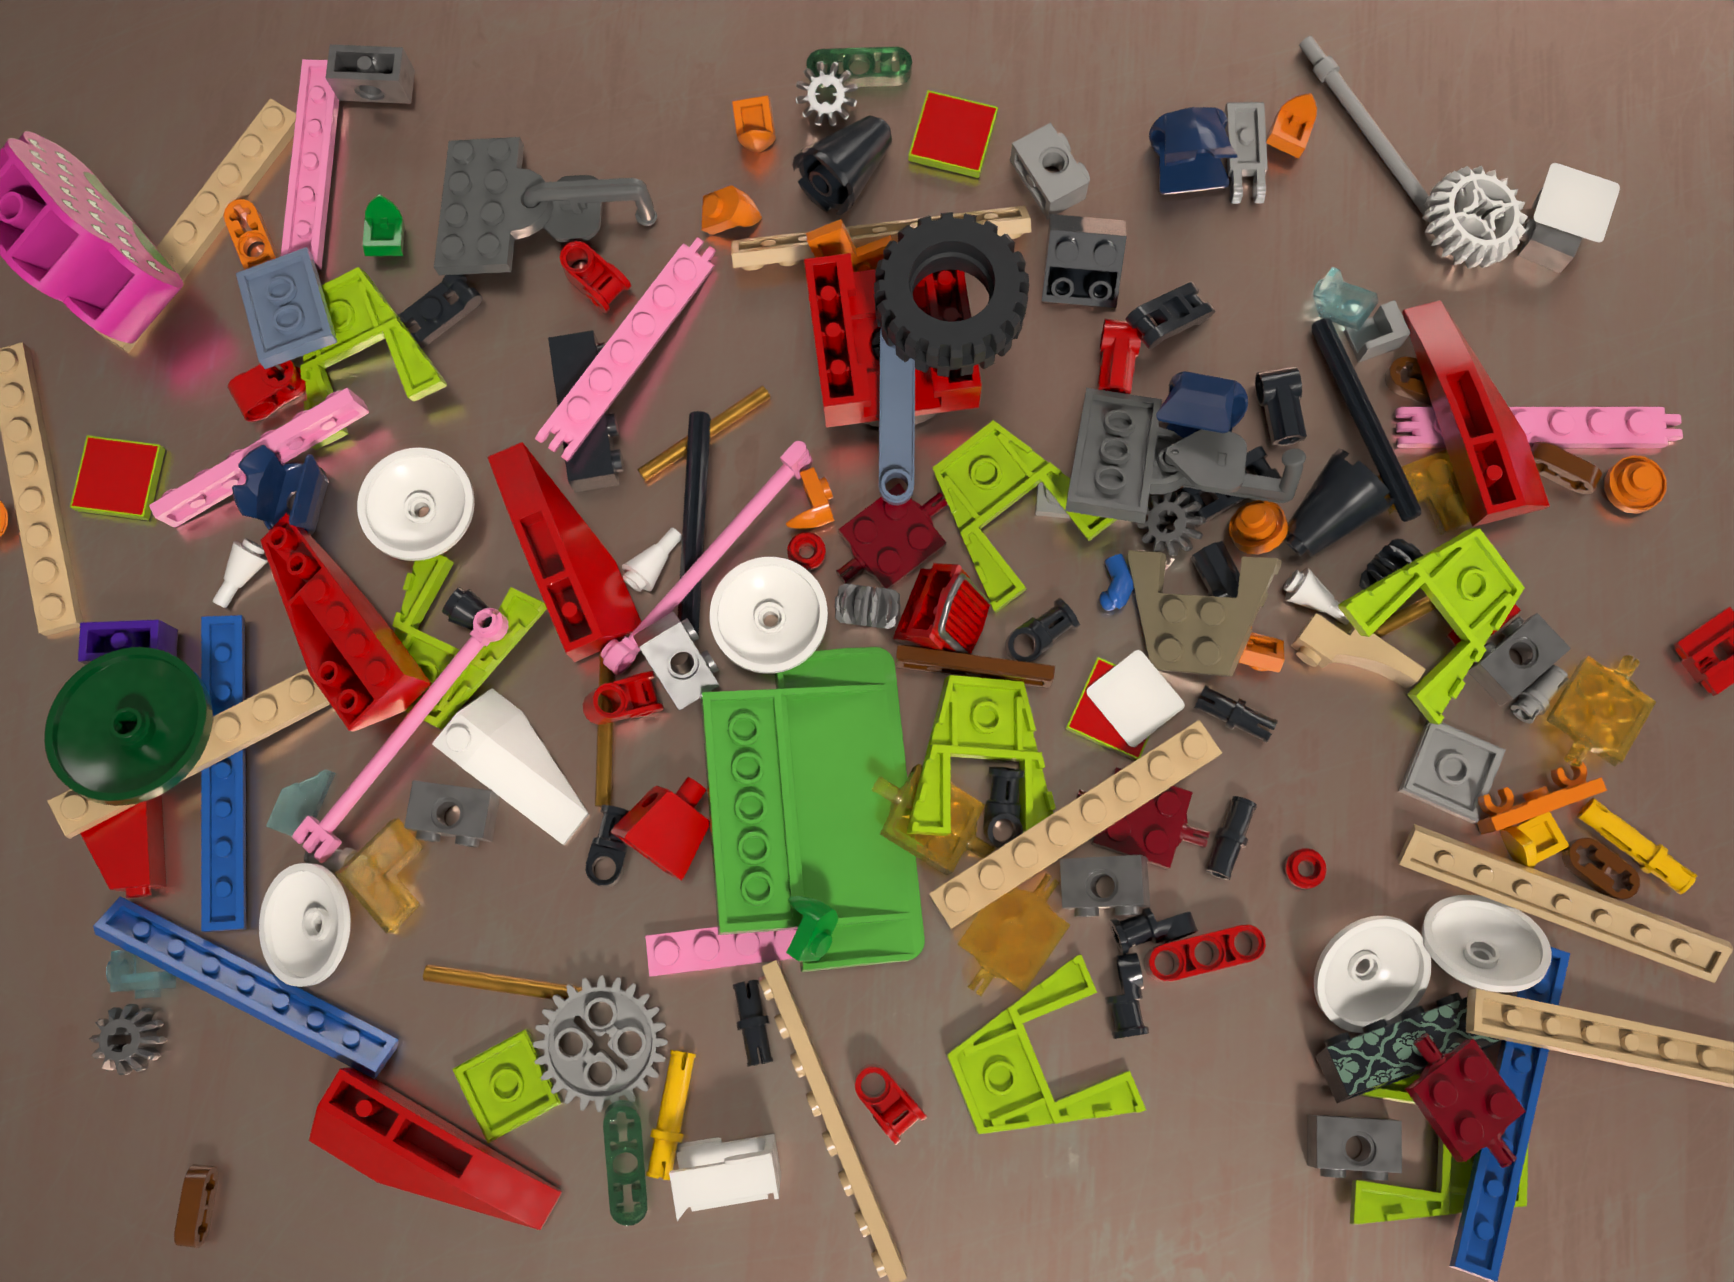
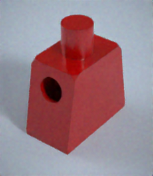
M690 777L684 780L676 793L656 785L613 827L611 833L666 874L682 881L710 825V821L694 809L707 789Z

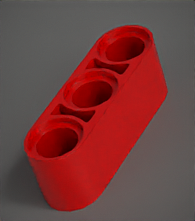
M1239 925L1158 945L1146 953L1144 969L1153 980L1168 982L1252 962L1260 958L1264 953L1266 947L1265 937L1255 926ZM1240 932L1247 934L1252 940V949L1247 955L1240 954L1234 945L1235 937ZM1200 942L1207 943L1213 950V959L1208 965L1199 963L1195 957V948ZM1162 951L1169 953L1174 960V968L1168 975L1161 974L1155 967L1156 956Z

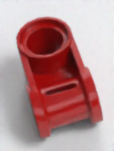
M570 242L561 250L560 262L567 279L603 313H607L610 310L609 304L623 290L628 291L632 287L630 281L618 268L605 261L584 242ZM577 260L588 261L583 268H571L572 264Z
M291 360L278 364L282 367L280 370L276 366L264 369L260 363L249 371L243 372L230 380L227 388L246 421L255 422L262 420L278 408L305 393L306 384L301 379V370Z
M654 671L643 672L618 681L605 683L590 692L583 702V712L586 718L594 724L603 725L627 718H639L664 710L663 703L658 702L652 682L655 678ZM599 695H603L611 701V713L600 709L598 705Z
M867 1064L856 1074L855 1091L859 1099L873 1114L872 1116L895 1145L901 1141L900 1136L918 1120L924 1121L927 1118V1115L904 1088L902 1089L881 1065ZM869 1073L880 1074L885 1080L884 1089L877 1095H869L861 1087L862 1079ZM907 1110V1112L904 1113L898 1120H896L895 1122H893V1121H894L895 1119H897L904 1111Z

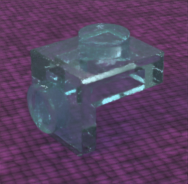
M1335 267L1330 269L1325 278L1318 281L1313 292L1319 317H1328L1332 322L1356 331L1360 330L1379 302L1377 293L1343 282L1341 270Z
M126 950L111 951V960L106 968L107 981L111 984L110 992H134V999L161 997V989L176 988V976L165 971L136 973V955Z

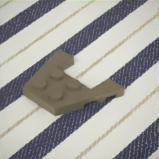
M1128 551V560L1150 662L1159 671L1232 677L1253 631L1251 629L1260 607H1263L1269 594L1267 593L1274 575L1278 574L1282 560L1278 558L1242 556L1237 598L1163 593L1167 554L1162 552Z

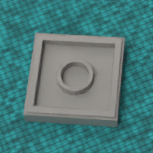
M1426 720L1399 792L1472 824L1477 823L1482 813L1478 804V797L1489 794L1506 750L1441 722L1439 725H1436Z

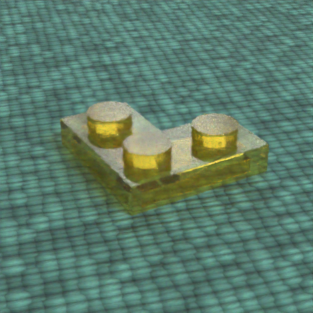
M1447 449L1402 466L1418 503L1425 501L1441 535L1471 524ZM1389 493L1384 498H1390ZM1394 504L1388 509L1389 515L1397 512Z
M399 818L389 821L335 873L385 933H394L421 905L396 876L423 849L411 832L404 828V824Z

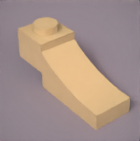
M1317 613L1307 621L1291 644V647L1298 651L1296 653L1297 656L1310 666L1317 667L1319 665L1321 668H1324L1329 663L1353 665L1380 674L1405 689L1417 683L1426 670L1374 633L1370 637L1361 636L1355 628L1345 633Z

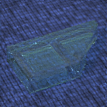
M325 769L319 772L318 775L303 782L283 788L266 827L293 836V833L307 816L317 818L335 773Z

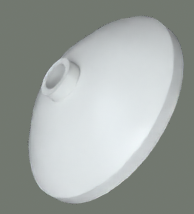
M429 448L403 449L382 459L367 474L358 495V519L367 538L385 554L407 561L430 559L452 548L467 531L474 513V491L470 479L463 468L448 455ZM429 507L427 515L418 517V512L421 508Z
M760 557L741 563L721 580L712 597L710 625L718 646L735 664L753 672L779 673L800 665L816 651L826 632L828 608L820 584L808 570L788 559ZM768 615H775L778 618V622L776 625L769 627L764 624V619Z
M298 863L287 867L279 873L265 894L259 918L260 944L269 968L284 983L303 987L316 985L324 981L335 971L347 949L351 931L350 906L341 883L331 871L314 863Z
M1456 895L1442 899L1429 909L1423 922L1422 937L1430 956L1449 975L1471 987L1491 992L1522 991L1539 983L1546 975L1552 958L1551 947L1542 929L1522 911L1484 896Z
M1370 916L1357 920L1343 928L1326 945L1315 968L1314 993L1323 1013L1340 1028L1355 1033H1364L1362 1030L1364 1026L1381 1019H1385L1388 1025L1401 1021L1399 1014L1418 1005L1430 980L1431 956L1424 945V938L1411 925L1391 916Z

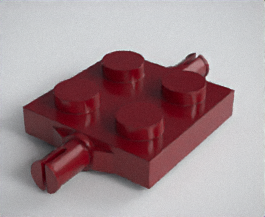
M898 483L888 492L891 495L898 496L906 491ZM938 492L921 506L912 498L902 505H891L884 501L882 497L878 498L838 529V533L849 545L853 558L836 570L837 575L846 584L855 575L864 570V572L873 576L882 588L890 589L946 546L947 542L935 529L931 519L941 509L948 506L946 499L941 500L943 495Z
M1116 767L1114 769L1113 775L1122 769ZM1172 786L1094 836L1091 844L1123 855H1143L1148 858V863L1170 869L1176 848L1182 840L1205 848L1208 842L1205 839L1209 838L1210 832L1187 825V811L1193 792ZM1079 789L1076 797L1082 796L1086 791Z
M1428 1033L1417 1038L1418 1040H1415L1413 1045L1416 1046L1428 1064L1421 1076L1405 1089L1456 1162H1466L1480 1149L1487 1147L1501 1168L1511 1165L1517 1157L1504 1142L1502 1135L1506 1128L1526 1111L1474 1039L1465 1040L1451 1052L1442 1054Z

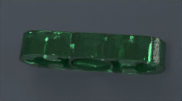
M901 47L818 49L809 55L806 62L807 68L811 69L816 77L820 76L817 69V62L820 61L827 64L826 74L830 73L833 62L838 64L843 62V72L846 70L850 71L849 67L855 61L861 60L868 63L870 66L869 70L864 74H854L851 72L850 77L842 82L844 87L850 84H857V87L899 86L906 83L912 74L911 55ZM876 61H880V73H876ZM892 62H899V71H892ZM839 66L835 75L837 78H839L842 75L839 74ZM823 84L819 85V88H835L832 84L828 87H825Z
M619 1100L608 1106L603 1117L609 1207L612 1218L618 1224L632 1226L639 1223L645 1217L648 1208L641 1114L637 1106L632 1102ZM623 1112L626 1114L627 1119H634V1121L627 1124L628 1141L619 1142V1127L617 1124H611L610 1122L616 1121L617 1113ZM628 1152L637 1158L638 1163L633 1171L621 1173L615 1169L613 1161L620 1153ZM631 1184L633 1202H640L634 1205L633 1212H625L624 1206H617L624 1201L623 1185Z

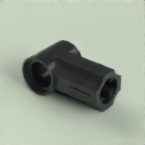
M1290 367L1257 372L1255 376L1256 396L1259 405L1265 408L1272 445L1281 447L1304 441L1307 434L1300 405L1302 381L1298 368Z
M1214 542L1194 553L1191 559L1209 591L1208 596L1237 598L1240 573L1224 542Z

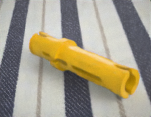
M1590 799L1580 810L1579 815H1577L1578 819L1591 826L1600 835L1640 864L1639 868L1646 874L1651 872L1668 884L1679 895L1685 893L1696 881L1695 878L1698 875L1669 855L1668 849L1662 844L1656 845L1651 840H1648L1639 831L1608 810L1597 799Z
M670 1050L671 1055L656 1128H652L650 1137L654 1138L648 1171H646V1176L657 1179L661 1177L663 1180H670L669 1173L673 1170L678 1142L682 1143L684 1134L680 1133L694 1058H696V1054L677 1050Z

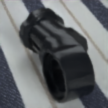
M1058 598L1054 601V607L1037 619L1034 617L1030 618L1008 635L1005 642L1006 653L1012 660L1031 662L1052 647L1053 640L1070 628L1073 630L1080 627V623L1069 605L1063 599ZM1059 619V622L1048 628L1051 623ZM1020 634H1026L1034 641V650L1027 657L1018 655L1014 650V640Z
M989 767L992 782L990 799L985 802L983 830L986 839L997 848H1001L1023 833L1020 822L1021 804L1017 802L1020 778L1024 777L1025 772L1021 769ZM1001 819H1008L1013 825L1012 835L1003 841L996 840L993 835L995 823Z
M602 805L601 812L604 815L598 836L592 840L585 871L592 883L599 887L609 888L616 885L623 876V862L628 847L622 840L612 834L611 830L629 810ZM602 858H610L616 865L614 875L607 880H600L594 874V866Z
M1147 907L1142 909V914L1121 921L1117 918L1110 920L1115 942L1122 955L1129 953V948L1148 941H1152L1155 944L1162 941L1168 943L1198 932L1191 912H1185L1157 922L1151 909Z
M1138 954L1116 956V963L1122 995L1106 997V1004L1111 1005L1115 1023V1031L1112 1032L1113 1039L1148 1034L1149 1027L1144 1026L1139 1002L1143 998L1142 989H1144Z

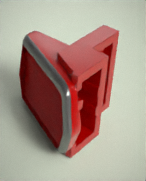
M933 563L931 569H920L893 639L903 645L971 655L983 632L990 608V601L972 583L970 577L960 565Z

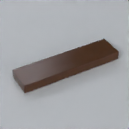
M903 645L897 646V668L957 676L1023 681L1025 685L1045 688L1051 687L1054 680L1055 666Z

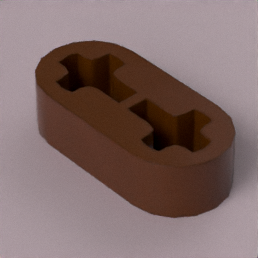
M1408 356L1396 359L1385 373L1387 387L1398 395L1432 406L1418 360ZM1402 369L1408 370V377L1410 379L1407 383L1400 381L1401 375L1399 372Z
M1535 442L1531 447L1539 475L1577 493L1591 494L1594 492L1602 476V472L1597 466L1550 443Z
M1580 838L1570 841L1568 843L1570 847L1563 850L1562 860L1565 867L1598 893L1617 900H1624L1633 897L1638 892L1640 878L1637 871L1600 842L1592 838ZM1587 848L1589 850L1587 857L1597 867L1591 863L1580 865L1578 861L1581 856L1576 851ZM1606 871L1610 875L1622 874L1621 882L1625 889L1614 890L1612 887L1615 881L1604 872Z
M193 1164L186 1173L174 1231V1242L177 1246L200 1248L206 1241L218 1184V1170L214 1166Z

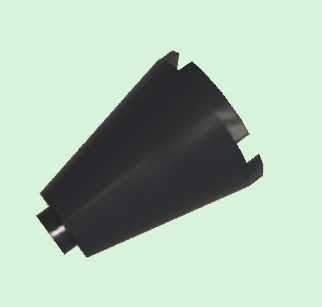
M869 115L802 149L794 156L792 164L793 170L795 171L799 168L802 176L798 181L801 189L822 210L826 212L831 208L839 210L836 215H842L847 212L855 203L892 144L891 129L883 119Z
M1338 449L1331 455L1288 522V537L1284 541L1299 556H1302L1305 552L1310 556L1317 554L1382 514L1395 503L1394 498H1384L1390 491L1367 466L1359 460L1354 465L1345 460L1350 453L1343 449Z

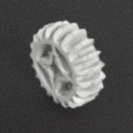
M1466 166L1457 172H1450L1432 188L1431 195L1424 204L1427 210L1422 219L1430 223L1425 233L1434 234L1435 236L1431 246L1440 245L1444 249L1442 257L1451 254L1454 258V265L1465 261L1468 269L1477 265L1484 268L1493 263L1501 262L1517 248L1520 243L1519 239L1526 232L1522 225L1528 216L1520 212L1525 202L1516 200L1515 196L1518 189L1510 190L1506 186L1508 178L1498 180L1496 169L1485 174L1482 166L1472 170Z

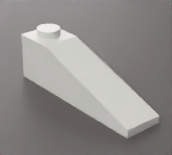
M491 688L457 712L432 745L553 838L565 845L589 813L552 759L544 743L541 742L530 725L531 723L525 714Z

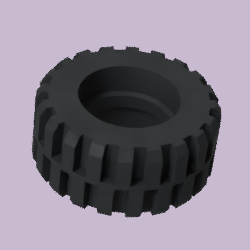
M953 212L941 213V218L932 221L929 215L918 219V227L915 229L907 225L898 232V243L894 240L889 241L883 250V259L878 261L876 267V282L874 283L875 316L878 326L882 327V337L888 346H896V356L904 362H907L910 358L914 359L915 369L925 373L929 367L938 369L937 376L949 377L950 370H960L961 376L973 374V367L977 364L982 369H986L994 364L996 354L1004 356L1011 349L1012 340L1017 339L1022 330L1030 286L1029 274L1025 272L1026 262L1021 252H1014L1015 242L1008 234H1003L1000 237L997 235L998 226L990 221H986L984 225L976 222L977 216L965 213L964 219L953 218ZM959 270L974 276L984 285L989 294V301L986 307L977 315L962 321L948 322L935 319L923 312L913 300V290L923 278L934 272Z

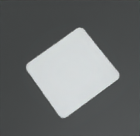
M1552 163L1534 213V220L1538 223L1600 243L1604 240L1620 186L1616 182L1558 163Z
M1140 650L1134 651L1087 689V695L1131 747L1141 743L1185 706L1180 696Z

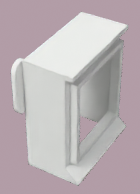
M775 1134L723 1143L721 1138L716 1137L677 1145L676 1154L679 1169L672 1170L669 1173L677 1221L688 1207H691L692 1212L768 1199L770 1193L774 1194V1199H779L781 1170Z

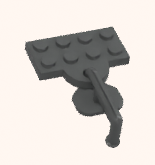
M520 137L452 140L448 142L434 268L438 275L511 272L514 241L516 239L529 237L543 228L559 242L589 240L600 229L603 202L634 201L637 206L636 220L644 226L653 225L657 220V213L647 186L640 179H597L591 175L564 176L557 182H545L542 176L534 171L522 169L524 145Z
M1086 388L1065 511L1144 524L1149 494H1167L1178 490L1180 487L1274 503H1286L1294 498L1302 475L1303 463L1306 460V454L1303 450L1289 449L1282 455V463L1285 465L1281 479L1246 474L1247 444L1240 435L1233 432L1219 433L1201 429L1186 438H1182L1174 431L1159 427L1156 413L1162 405V399Z

